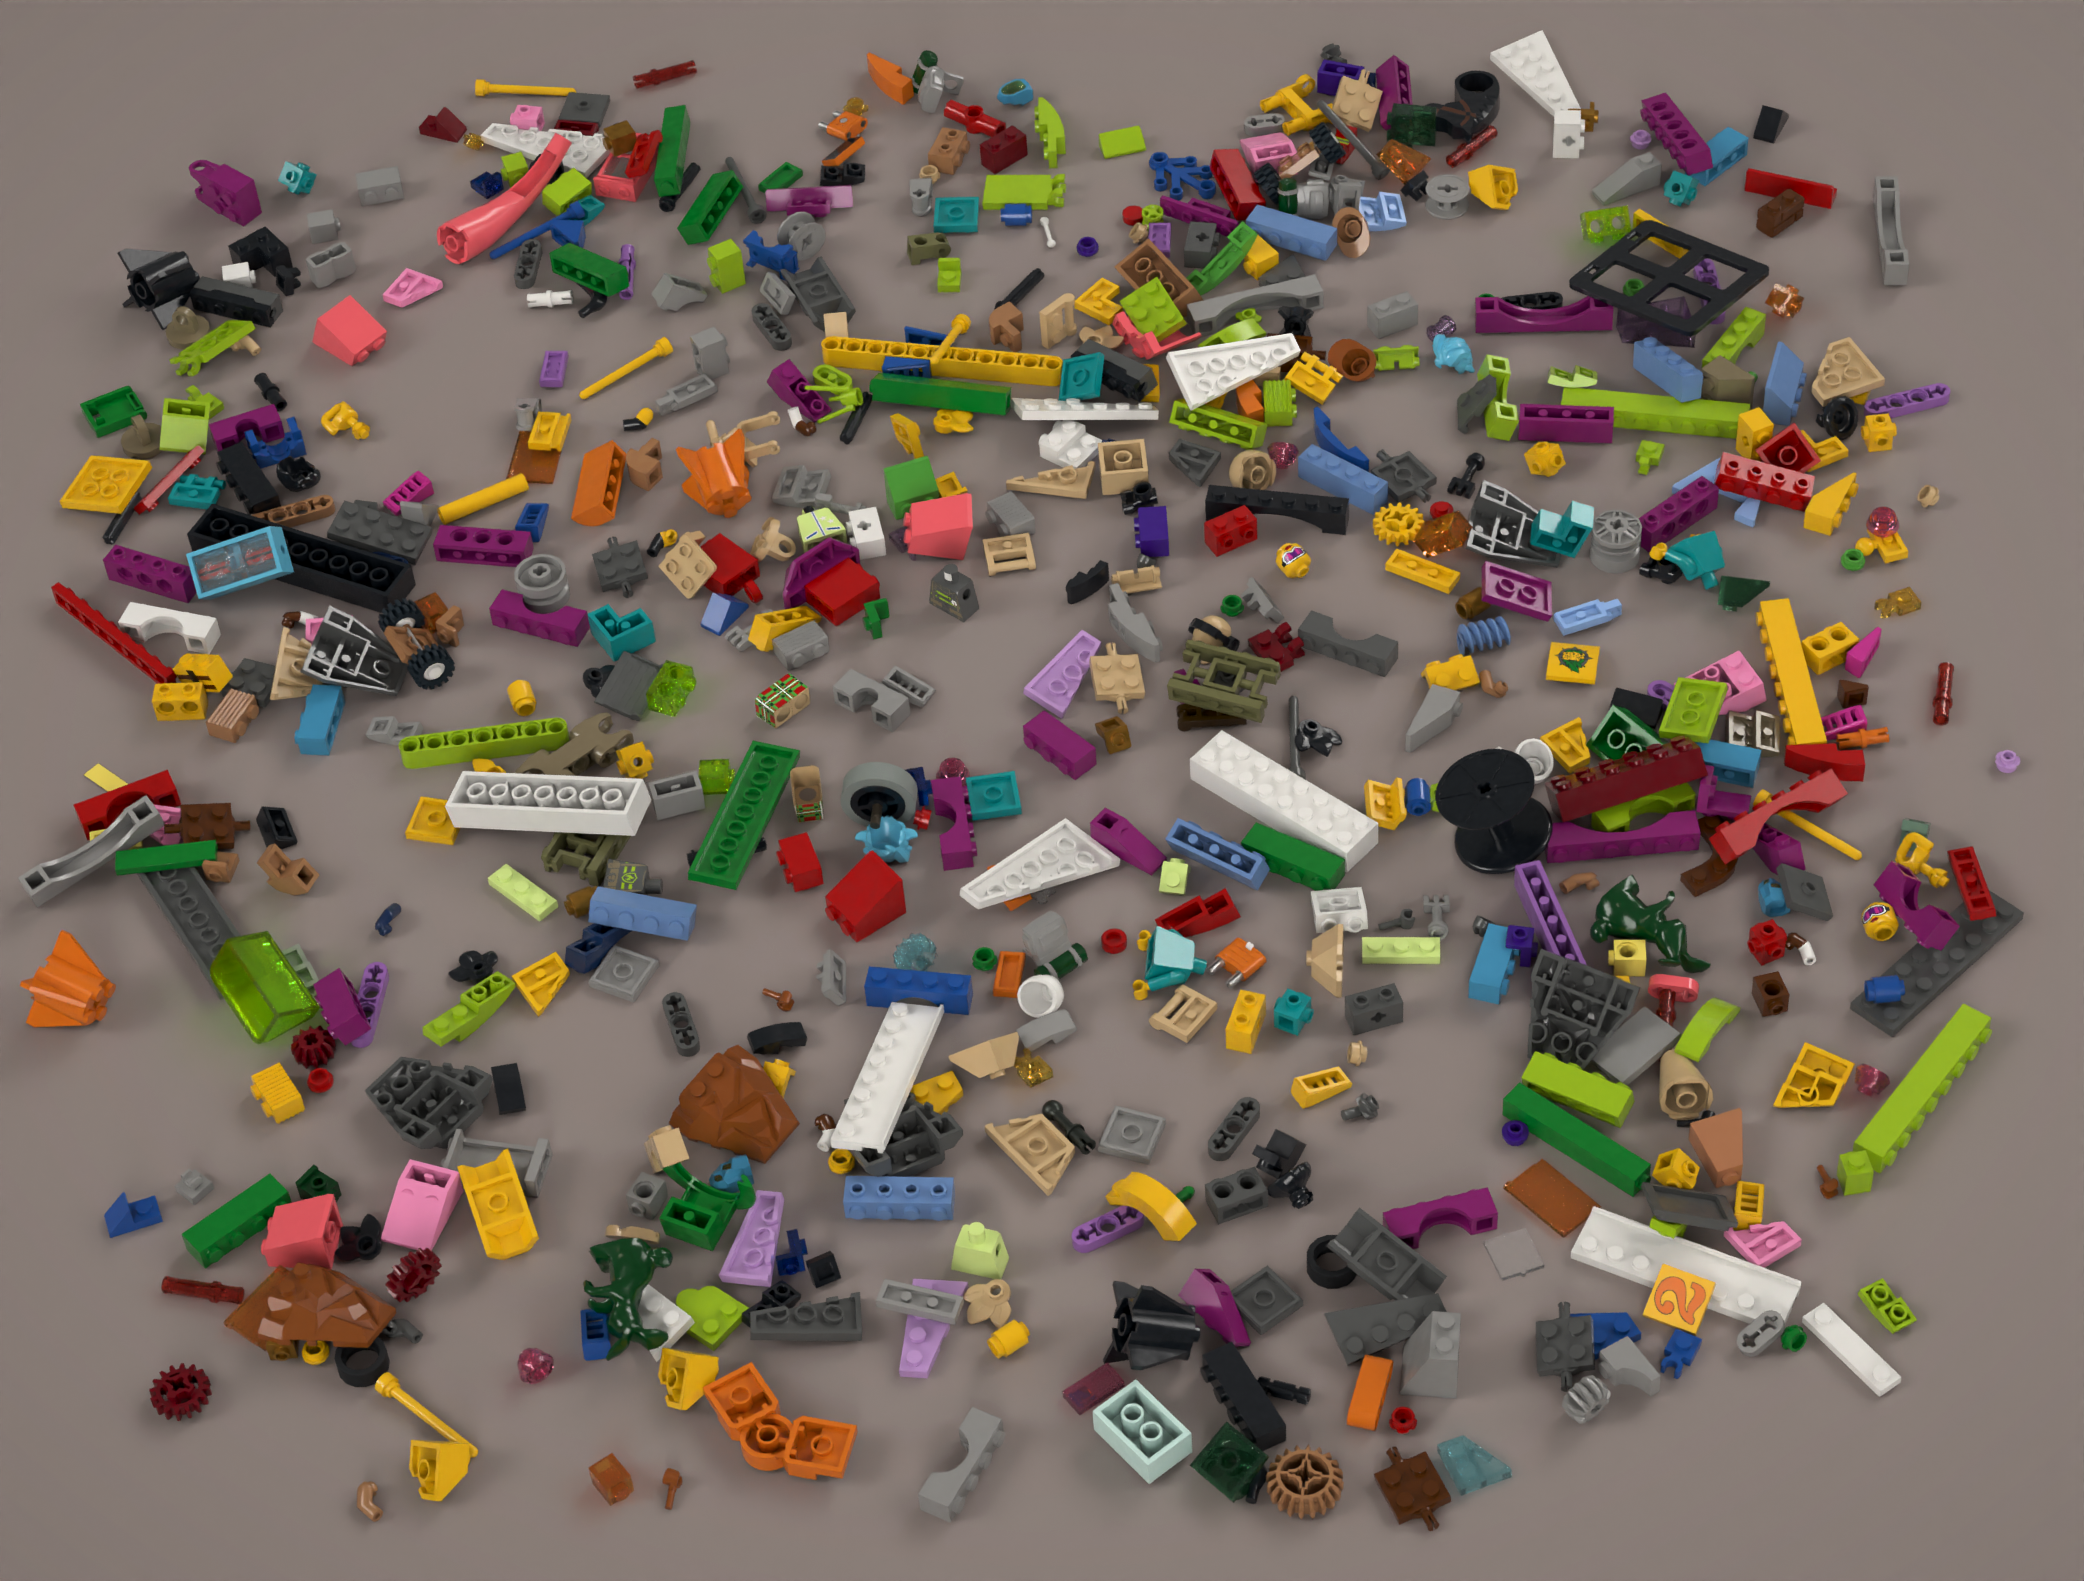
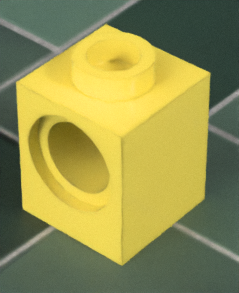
M1614 940L1613 950H1608V966H1613V976L1645 977V940Z

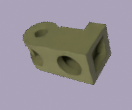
M943 233L907 236V255L911 265L920 264L921 259L945 258L951 252L949 242Z

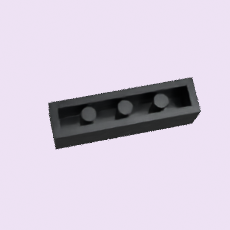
M243 442L217 452L219 462H216L217 468L221 475H226L225 478L229 487L235 488L236 497L239 502L243 501L248 515L281 507L277 492Z
M1231 1341L1203 1354V1367L1200 1368L1201 1375L1206 1383L1210 1382L1214 1387L1213 1391L1217 1401L1220 1404L1224 1403L1231 1423L1233 1425L1237 1424L1240 1428V1434L1246 1446L1251 1445L1254 1452L1258 1454L1286 1441L1285 1422L1233 1342Z

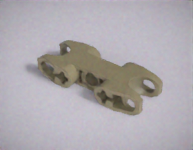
M607 712L600 713L576 725L569 734L570 741L551 754L544 749L537 751L528 757L515 773L524 774L530 771L528 774L578 776L596 763L600 767L606 768L619 760L616 750L633 744V734L629 730L606 734L613 725L612 716ZM605 720L604 724L599 727V724ZM623 739H625V741L621 745L617 746Z

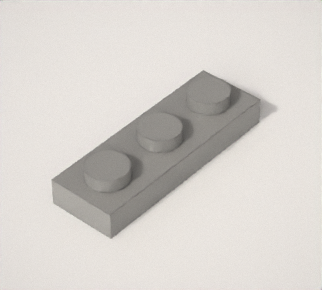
M884 1279L876 1299V1306L878 1308L956 1325L964 1304L963 1296Z

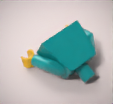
M1715 531L1697 535L1691 534L1689 538L1672 545L1668 550L1667 545L1662 542L1651 548L1649 553L1651 558L1662 560L1663 556H1665L1666 560L1678 565L1688 581L1701 578L1705 590L1719 585L1715 572L1723 569L1725 562L1723 550L1719 546Z
M1156 926L1152 935L1147 930H1142L1139 933L1140 939L1137 940L1139 950L1147 951L1145 979L1148 982L1145 983L1143 980L1134 981L1132 986L1136 1000H1144L1148 996V990L1153 992L1165 987L1185 984L1191 972L1200 975L1204 974L1207 961L1194 957L1195 943L1183 937L1175 929L1166 930Z

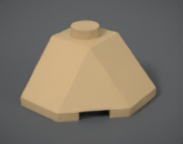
M1337 924L1313 939L1312 950H1307L1306 966H1311V977L1337 998H1342L1343 924Z
M1018 1032L991 1039L950 1055L949 1059L978 1078L990 1075L991 1079L1003 1076L1006 1074L1004 1069L1014 1066L1019 1041Z

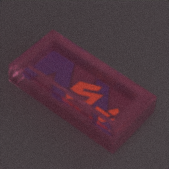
M1107 1362L1062 1392L1063 1398L1081 1415L1125 1385L1124 1380Z

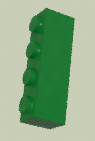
M733 170L712 174L677 227L687 245L708 241L742 190L743 185Z
M567 243L549 253L553 273L608 297L629 287L626 266L572 243Z
M1257 822L1241 841V846L1251 853L1255 851L1266 858L1265 862L1270 868L1269 872L1279 874L1315 891L1336 889L1345 876V859Z
M269 1173L183 1232L182 1237L186 1249L206 1269L211 1264L218 1262L234 1248L241 1246L247 1239L264 1230L268 1226L269 1218L273 1217L276 1206L292 1203L289 1192Z

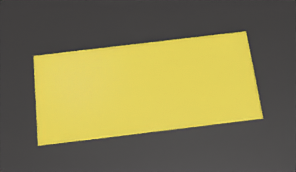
M99 763L84 774V776L107 792L128 784Z

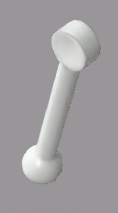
M1042 217L1040 224L1044 226L1048 238L1047 246L1053 248L1056 242L1050 234L1048 227L1049 219Z

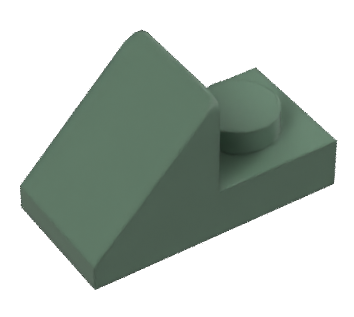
M1909 818L1903 819L1899 846L1904 837L1911 832L1919 833L1928 839L1931 823ZM1913 842L1909 851L1914 852L1917 847L1916 843Z

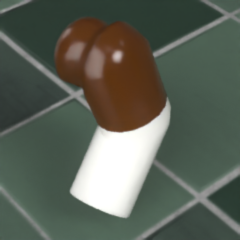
M798 407L788 409L794 429L804 436H810V434L816 432L817 429L814 422L805 423L802 420Z
M303 611L286 612L282 616L284 619L281 623L282 626L292 629L295 621L306 625V619L318 618V616Z
M1788 933L1785 948L1792 950L1796 947L1805 965L1814 964L1816 957L1810 942L1797 933Z
M822 1114L815 1119V1126L819 1125L818 1129L823 1132L817 1147L827 1152L831 1147L830 1139L836 1124L833 1117L828 1114Z

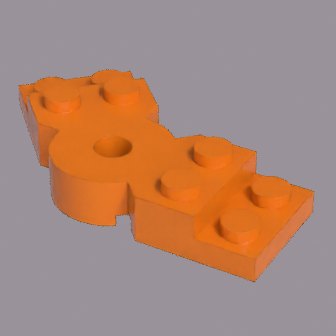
M752 1362L703 1387V1393L716 1411L719 1422L731 1440L740 1441L742 1455L752 1467L764 1471H772L784 1467L791 1476L817 1480L818 1475L843 1479L858 1432L857 1425L808 1416H801L793 1420L792 1424L790 1420L780 1415L779 1401Z

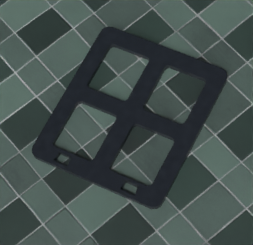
M1646 220L1570 278L1569 287L1572 290L1682 335L1694 336L1768 277L1769 267L1656 221ZM1635 236L1638 237V239L1635 241L1631 240ZM1649 237H1656L1689 250L1670 267H1663L1630 253ZM1706 258L1745 272V274L1723 290L1685 275ZM1614 265H1619L1653 279L1633 296L1624 295L1593 282ZM1593 269L1596 270L1593 274L1589 273ZM1670 287L1709 302L1689 319H1683L1649 305L1651 301Z

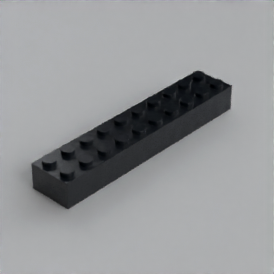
M211 504L187 533L193 552L268 526L282 527L294 572L275 578V580L383 613V608H389L387 604L390 602L392 605L395 604L394 600L398 599L401 602L402 598H406L416 585L410 564L216 504Z

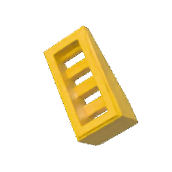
M1338 1066L1294 1078L1291 1094L1304 1109L1351 1088L1352 1082Z
M1737 1181L1734 1215L1738 1226L1737 1228L1733 1227V1230H1748L1749 1225L1761 1224L1764 1184Z

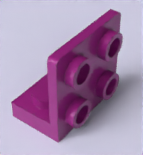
M1705 765L1708 776L1701 778L1696 812L1709 817L1716 815L1727 816L1731 820H1734V817L1744 811L1749 812L1751 795L1716 790L1718 776L1713 775L1714 766Z

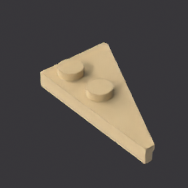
M1095 461L1088 462L1087 467L1074 469L1071 465L1062 469L1038 472V477L1025 480L1023 476L1014 477L1006 481V489L1086 499L1095 472Z

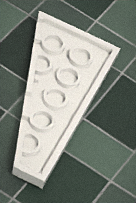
M1543 30L1490 53V60L1553 117L1554 110L1581 109Z
M492 123L480 135L481 142L511 153L522 151L525 158L534 161L538 154L543 153L554 134L557 133L572 142L562 160L564 172H568L574 167L586 178L610 154V150H606L603 145L602 138L605 137H603V134L595 133L594 136H585L577 131L549 129L548 132L539 131L537 127H530L529 130L518 129L516 125Z
M1289 333L1168 352L1166 359L1190 411L1298 357L1301 350L1293 334Z
M1011 398V408L1022 420H1158L1159 410L1152 406V403L1130 405L1129 403L1080 402V399L1069 398L1066 401H1058L1052 398L1044 400Z

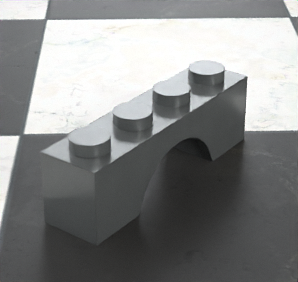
M1312 610L1298 628V636L1304 642L1303 648L1373 674L1386 677L1398 659V641L1379 634L1364 640L1346 639L1334 630L1333 618Z

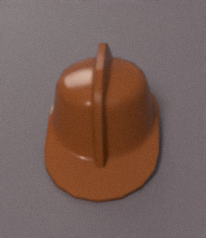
M1342 339L1331 346L1328 352V362L1330 366L1335 367L1337 372L1345 378L1356 382H1363L1370 377H1375L1374 371L1377 359L1370 349L1352 339Z

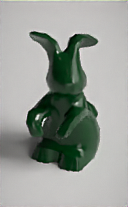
M1630 875L1602 896L1596 907V921L1590 929V936L1596 943L1608 940V935L1616 938L1645 940V942L1656 943L1658 949L1666 957V959L1658 960L1661 966L1677 967L1681 965L1683 970L1689 973L1703 972L1710 968L1711 963L1691 957L1687 953L1686 925L1679 919L1669 921L1666 919L1664 912L1675 899L1673 891L1667 893L1665 900L1646 906L1636 896L1639 893V885L1634 876Z
M622 1238L590 1247L589 1252L599 1265L601 1271L610 1273V1285L594 1287L591 1281L585 1280L583 1282L584 1292L597 1298H607L601 1302H596L593 1298L588 1300V1306L596 1313H610L606 1320L608 1331L619 1339L608 1351L606 1360L609 1361L621 1355L628 1348L630 1341L641 1344L648 1351L659 1348L668 1340L667 1332L658 1329H644L638 1307L642 1292L652 1280L655 1269L657 1267L667 1268L671 1265L673 1256L670 1250L665 1247L651 1248L640 1238Z

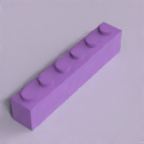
M1540 860L1515 865L1514 886L1542 949L1587 965Z

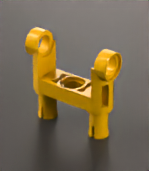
M1308 74L1301 75L1294 84L1277 90L1275 95L1260 100V107L1264 113L1281 107L1293 118V120L1282 124L1283 131L1287 136L1300 130L1309 131L1322 122L1333 124L1319 108L1312 110L1301 99L1309 96L1308 94L1312 92L1316 84L1315 80ZM1309 81L1307 87L1302 89L1303 85ZM1328 104V106L1332 109L1333 104Z

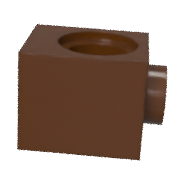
M1779 971L1753 977L1752 996L1762 1017L1787 1012L1790 994Z

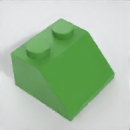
M928 456L883 469L887 503L896 520L904 518L905 512L909 513L911 503L939 498L938 487Z

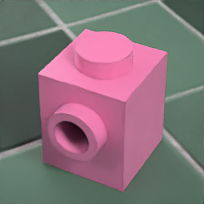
M517 105L515 112L510 116V124L516 125L518 129L529 130L530 127H537L539 131H542L545 125L542 107Z

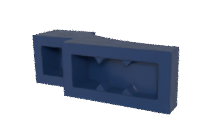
M595 923L584 928L582 939L566 947L565 965L575 969L578 973H588L598 967L607 952L632 930Z

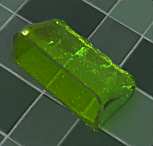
M268 931L227 938L210 966L212 981L256 1044L270 1042L312 1019L320 1008Z

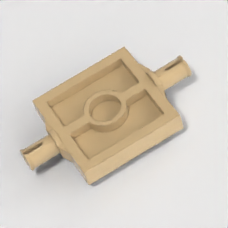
M1363 69L1361 70L1359 80L1343 75L1340 79L1332 110L1345 125L1369 132L1372 128L1383 91L1367 84L1370 72H1366Z
M1110 642L1106 644L1108 655L1090 656L1089 659L1096 701L1109 700L1117 702L1118 713L1122 714L1123 710V714L1128 712L1126 701L1144 699L1145 696L1138 654H1117L1116 644L1112 642L1111 645Z

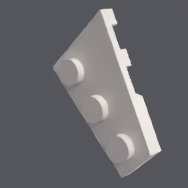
M649 1284L644 1288L638 1307V1312L643 1320V1328L662 1330L667 1332L669 1336L668 1340L659 1348L649 1350L657 1362L661 1358L662 1347L671 1348L695 1322L690 1315Z

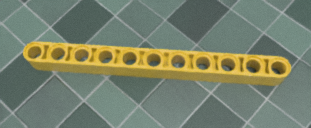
M836 336L826 337L821 342L824 364L833 367L882 371L885 356L930 360L939 347L938 345ZM950 347L937 365H933L930 362L932 376L1042 386L1060 385L1063 366L1062 359L1057 356Z

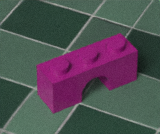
M274 404L208 424L217 452L240 443L245 438L244 432L253 430L254 434L259 436L265 443L284 438L285 436L282 421Z

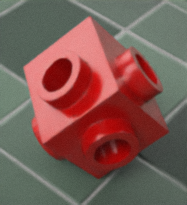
M1773 919L1757 923L1750 928L1749 940L1747 941L1748 949L1761 966L1784 957L1787 935L1785 930L1779 927Z

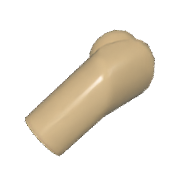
M246 335L230 346L233 351L247 349L253 356H256L261 351V348L249 335Z

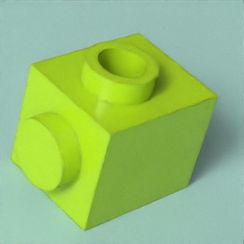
M522 151L501 157L503 168L500 169L503 181H508L511 188L526 175L529 168Z
M1866 1150L1840 1154L1837 1177L1844 1196L1870 1192L1874 1171Z

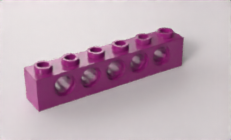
M1667 93L1641 100L1643 109H1640L1642 120L1648 123L1650 131L1655 132L1657 140L1662 141L1664 149L1669 150L1671 158L1676 159L1680 169H1683L1689 176L1713 168L1710 148Z

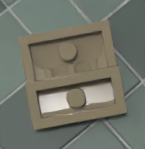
M1758 710L1755 711L1753 716L1728 711L1725 719V742L1762 750L1761 758L1778 756L1780 753V716Z

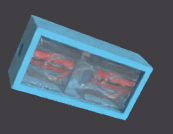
M268 526L186 554L198 599L212 600L294 572L282 527Z

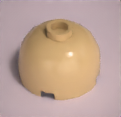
M1246 450L1234 457L1229 468V479L1233 487L1265 490L1268 485H1273L1276 476L1274 460H1271L1267 453L1257 450Z

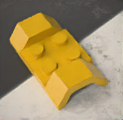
M508 1148L503 1150L495 1161L475 1168L465 1165L457 1166L487 1257L506 1260L530 1251L538 1241L539 1236Z

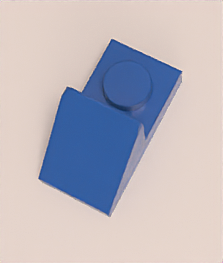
M123 1192L104 1214L110 1238L163 1222L155 1195L129 1203L125 1192Z

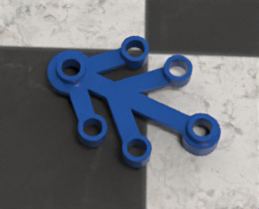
M1164 152L1152 154L1149 166L1156 171V179L1154 180L1156 191L1161 192L1167 189V179L1164 178V171L1171 174L1172 178L1170 198L1178 201L1183 198L1180 180L1197 189L1203 199L1213 198L1216 193V184L1214 181L1209 180L1213 176L1209 165L1197 167V159L1194 156L1169 158ZM1182 165H1184V168H1176V167H1175V166H1182ZM1190 175H1200L1202 179L1206 180L1199 181Z

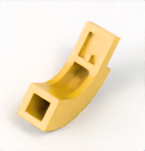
M1131 1172L1125 1179L1115 1182L1112 1185V1190L1105 1196L1110 1205L1130 1206L1144 1214L1155 1226L1163 1240L1180 1241L1197 1224L1184 1204L1168 1188L1157 1180L1139 1172Z

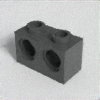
M1254 1166L1246 1170H1239L1235 1174L1224 1178L1214 1179L1210 1183L1205 1184V1200L1219 1225L1268 1207V1190Z

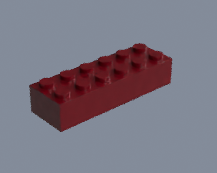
M1677 736L1672 738L1670 743L1664 745L1660 743L1652 744L1646 747L1647 750L1639 753L1631 751L1623 754V758L1614 761L1613 759H1606L1599 762V766L1590 769L1589 767H1581L1576 769L1574 774L1554 776L1550 779L1551 781L1544 783L1552 811L1562 822H1567L1708 776L1701 748L1689 737Z

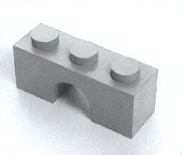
M850 669L833 686L836 704L852 712H855L863 705L872 704L873 723L891 732H894L910 715L908 697L903 693H898L888 688L883 683H878L868 678L863 673Z

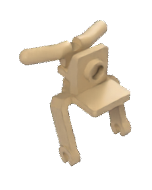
M776 411L741 421L737 428L730 430L728 434L724 433L721 437L718 436L715 422L713 420L706 422L711 448L714 447L713 443H724L738 429H742L745 436L744 461L753 468L757 466L758 457L769 454L774 455L780 452V446H777V441L775 440L756 446L745 435L749 431L779 424L780 417Z

